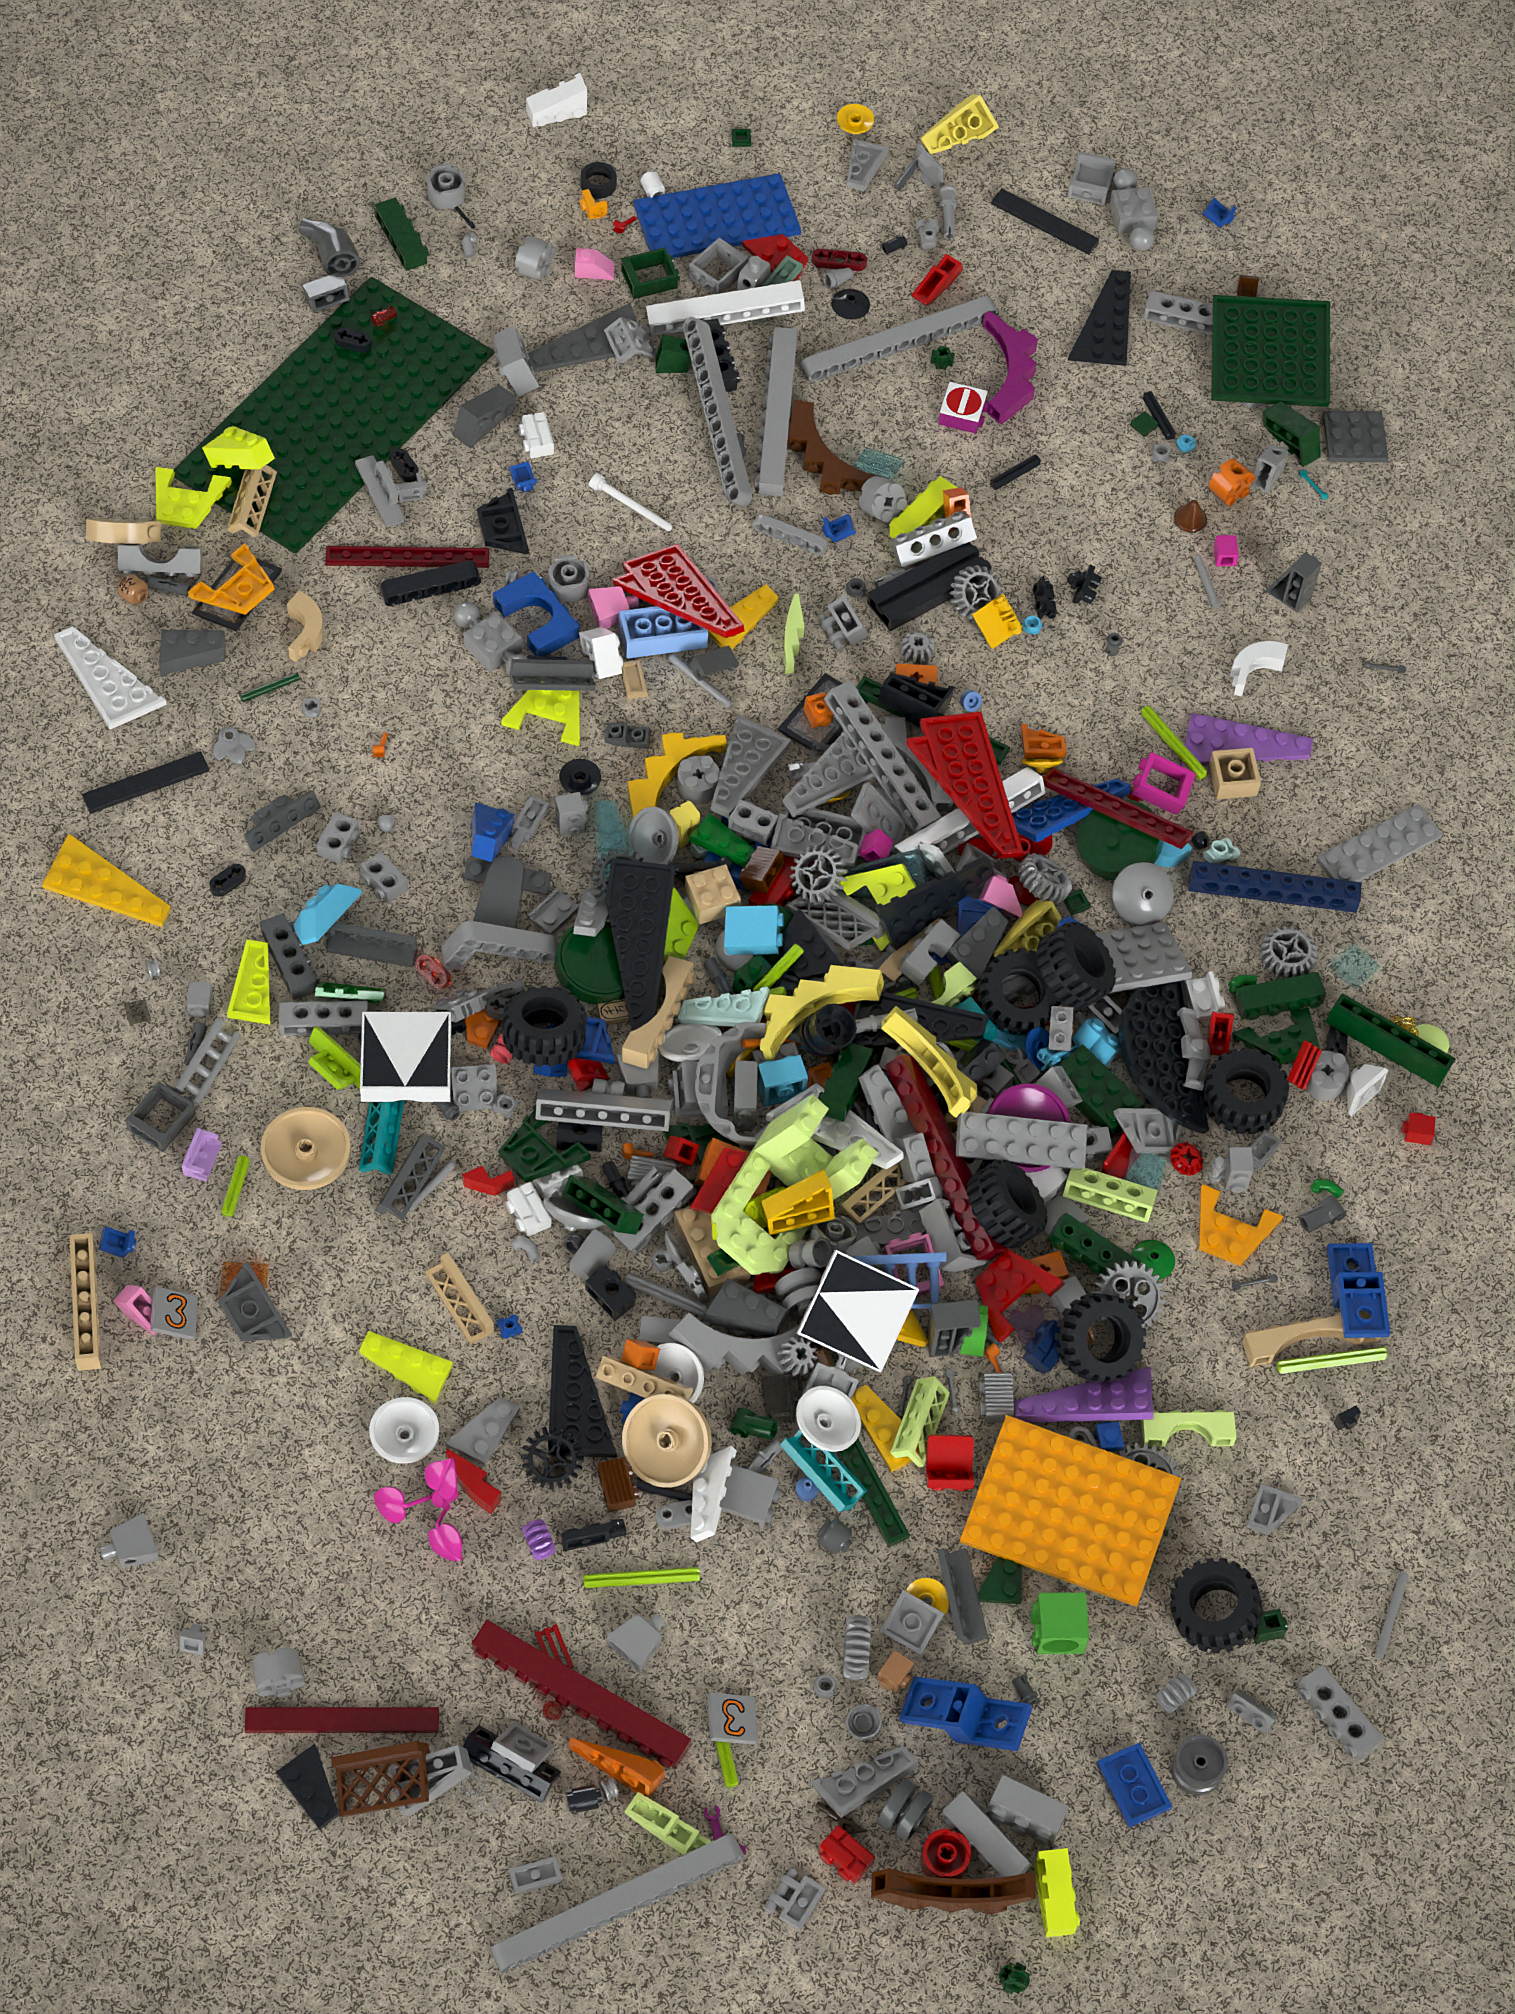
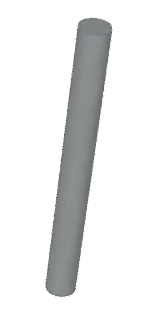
M672 654L668 660L724 706L728 709L733 706L734 702L703 678V680L698 681L688 665L676 655Z
M1399 1572L1374 1656L1380 1659L1384 1658L1408 1579V1574L1405 1572Z

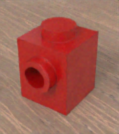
M1419 1112L1409 1113L1407 1120H1403L1401 1133L1405 1134L1404 1141L1431 1145L1435 1135L1436 1117Z
M670 1136L663 1157L681 1165L692 1166L700 1145L681 1137Z

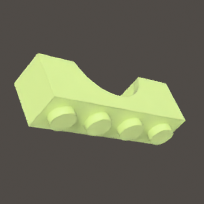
M959 961L943 974L942 985L945 992L940 998L931 1003L949 1007L957 1006L963 998H969L974 994L977 978Z
M1179 1410L1170 1411L1169 1413L1153 1411V1419L1140 1420L1142 1447L1144 1443H1147L1148 1447H1153L1154 1445L1156 1447H1165L1169 1437L1180 1430H1193L1200 1433L1206 1438L1210 1446H1233L1237 1438L1234 1412H1227L1226 1410H1217L1215 1412L1195 1410L1191 1413H1182Z

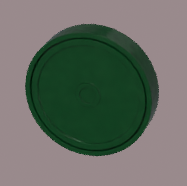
M1123 799L1149 812L1154 813L1150 808H1148L1146 805L1140 802ZM1094 809L1082 820L1077 832V846L1083 863L1095 875L1109 880H1115L1118 874L1131 864L1140 862L1154 864L1163 847L1162 840Z
M605 921V926L596 936L573 934L574 926L568 929L562 936L554 956V969L560 984L570 990L572 996L575 995L579 1000L589 1004L597 1005L625 998L610 922Z

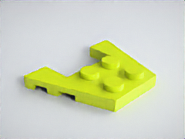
M156 467V519L161 521V524L197 529L211 511V506L215 501L220 500L223 496L222 492L232 484L230 477L213 475L207 492L171 487L175 475L174 470Z
M528 690L501 721V725L517 730L520 729L526 713L562 722L566 726L561 736V742L579 746V691Z
M903 863L845 876L847 881H841L840 883L844 887L843 890L847 896L866 885L877 904L881 903L882 905L890 903V899L895 896L901 898L907 895L909 890L917 887ZM885 930L883 931V936L879 939L872 937L880 951L884 950L889 944Z

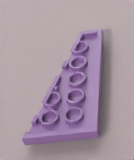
M1191 713L1185 746L1202 765L1209 764L1212 751L1253 748L1256 761L1263 760V762L1275 759L1299 760L1309 759L1313 738ZM1181 761V766H1182V767L1186 766V765Z
M1151 1366L1127 1372L1126 1377L1122 1379L1117 1378L1112 1382L1091 1381L1015 1400V1418L1028 1423L1153 1419Z

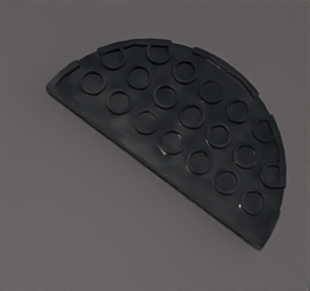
M1184 980L1139 987L1127 999L1119 1020V1043L1126 1067L1135 1084L1156 1109L1175 1123L1192 1131L1205 1134L1209 1131L1203 1091L1184 1086L1189 1059L1182 1057L1181 1038L1186 1034L1181 1018L1177 1016V1012L1181 1008H1189Z

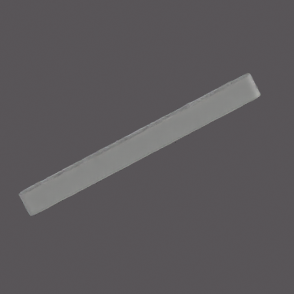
M984 296L809 356L801 362V368L808 380L813 383L815 380L819 381L833 376L832 374L836 375L851 370V367L856 368L868 364L869 361L871 363L885 358L886 355L891 356L903 352L904 349L906 351L920 346L921 343L926 344L935 341L938 337L943 338L955 334L956 331L958 333L972 328L973 325L974 327L983 324L984 315L988 311L999 316V311L991 298Z
M689 317L684 322L683 328L725 497L731 503L746 507L752 500V492L710 327L702 320Z
M734 1834L725 1835L494 1945L490 1951L500 1972H508L510 1967L514 1969L715 1874L742 1860L744 1854Z

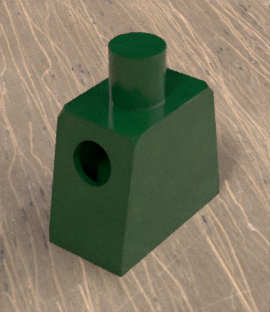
M662 335L655 357L656 373H688L692 361L686 339Z
M760 954L752 957L736 971L732 984L733 993L735 995L741 994V991L744 990L754 992L753 988L773 967Z

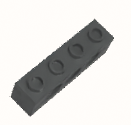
M282 913L260 921L261 933L265 942L268 943L270 953L292 1000L315 993L316 984L319 983V979L315 971L311 972L309 967L311 966L310 959L307 953L303 954L301 950L303 945L299 937H295L293 933L295 930L291 919L287 920L285 914Z

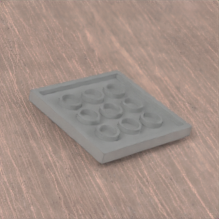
M1166 922L1095 934L1102 939L1104 946L1108 948L1109 955L1114 961L1113 967L1116 969V982L1110 993L1192 979V971Z

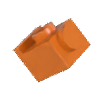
M825 692L806 696L803 710L812 728L825 727L832 723L834 714L824 700Z

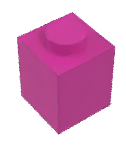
M1236 535L1216 536L1213 546L1216 566H1236L1239 556Z
M877 829L864 835L858 854L873 867L888 859L893 840L882 830Z

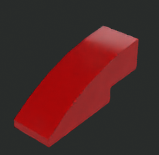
M945 254L938 265H934L911 296L926 306L930 305L959 276L963 270L962 263Z
M448 1449L446 1451V1459L454 1458L459 1486L478 1506L492 1514L501 1501V1491L486 1483L487 1472Z

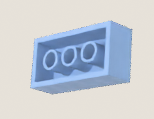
M657 606L619 611V631L626 659L707 648V629Z

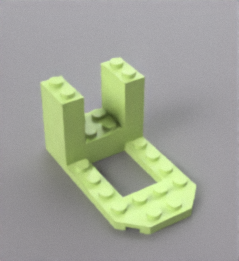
M813 1094L768 1124L711 1214L713 1224H716L718 1231L716 1236L718 1246L751 1275L767 1272L775 1274L783 1271L789 1261V1248L794 1241H801L809 1226L777 1233L773 1238L743 1212V1209L768 1169L788 1187L825 1169L834 1200L861 1182L878 1154L863 1138L833 1157L817 1144L811 1137L829 1108Z

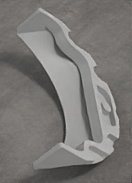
M742 1022L736 1024L734 1028L723 1033L721 1036L714 1038L705 1053L702 1054L696 1069L695 1093L700 1110L710 1125L724 1137L752 1151L757 1143V1138L744 1137L736 1133L734 1124L725 1117L721 1098L723 1081L729 1067L747 1049L742 1047V1040L765 1038L766 1023Z

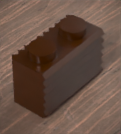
M757 846L755 852L751 854L748 865L740 873V879L746 890L767 893L785 863L782 851Z
M625 1457L597 1463V1472L608 1513L635 1507L639 1493L637 1486L631 1483L630 1478L633 1477V1470L631 1464H626Z

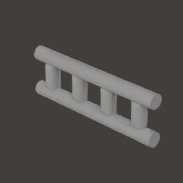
M216 1018L174 1088L179 1093H182L184 1088L195 1095L192 1101L198 1106L241 1036L237 1031H233L230 1036L221 1029L224 1021L220 1018ZM216 1036L226 1043L221 1053L210 1046ZM205 1053L216 1060L210 1070L200 1063ZM195 1071L205 1078L200 1088L189 1081Z

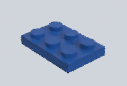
M1140 1742L1096 1762L1128 1828L1172 1809L1173 1806Z

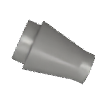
M848 267L827 270L823 274V282L827 288L835 289L851 279L853 274Z

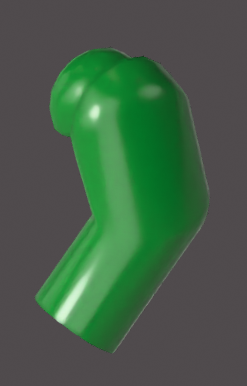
M1236 976L1229 981V992L1235 994L1238 987L1257 984V976Z
M1317 1178L1310 1186V1189L1316 1194H1320L1323 1189L1327 1190L1337 1199L1345 1191L1330 1179Z

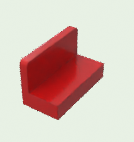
M1125 1132L1105 1160L1101 1173L1124 1179L1141 1154L1135 1151L1131 1142L1127 1140L1128 1137Z

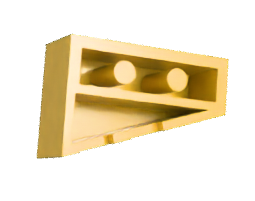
M825 1169L761 1201L763 1218L769 1235L835 1219L832 1188Z

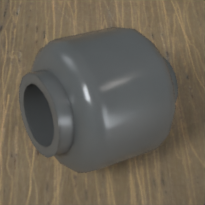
M837 1519L827 1520L817 1533L819 1535V1544L832 1554H837L840 1551L845 1553L853 1543L850 1540L852 1531Z

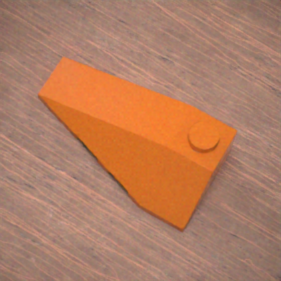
M572 1737L569 1740L570 1750L635 1793L639 1792L649 1799L665 1778L663 1766L655 1760L650 1761L645 1757Z

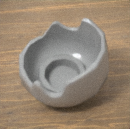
M864 1703L854 1706L847 1713L845 1723L848 1732L854 1738L865 1741L873 1739L880 1732L883 1722L879 1710Z

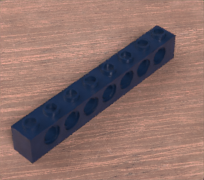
M1193 861L1189 873L1188 891L1357 913L1361 901L1362 882Z

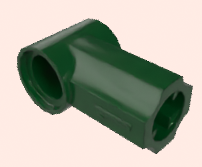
M738 1408L729 1431L733 1435L740 1434L742 1438H747L751 1435L772 1440L777 1434L778 1422L774 1418L756 1415L749 1409Z

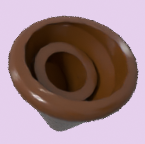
M1192 500L1175 511L1174 521L1181 530L1192 533L1198 532L1206 526L1207 516L1196 500Z

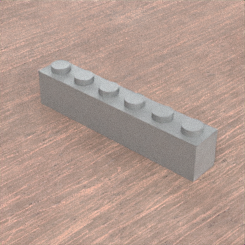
M540 1088L536 1102V1119L669 1131L672 1100Z

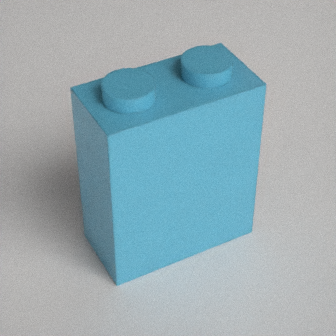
M778 906L726 907L724 948L727 955L779 954V946H783V935L780 933V926L784 924L783 913L779 912Z

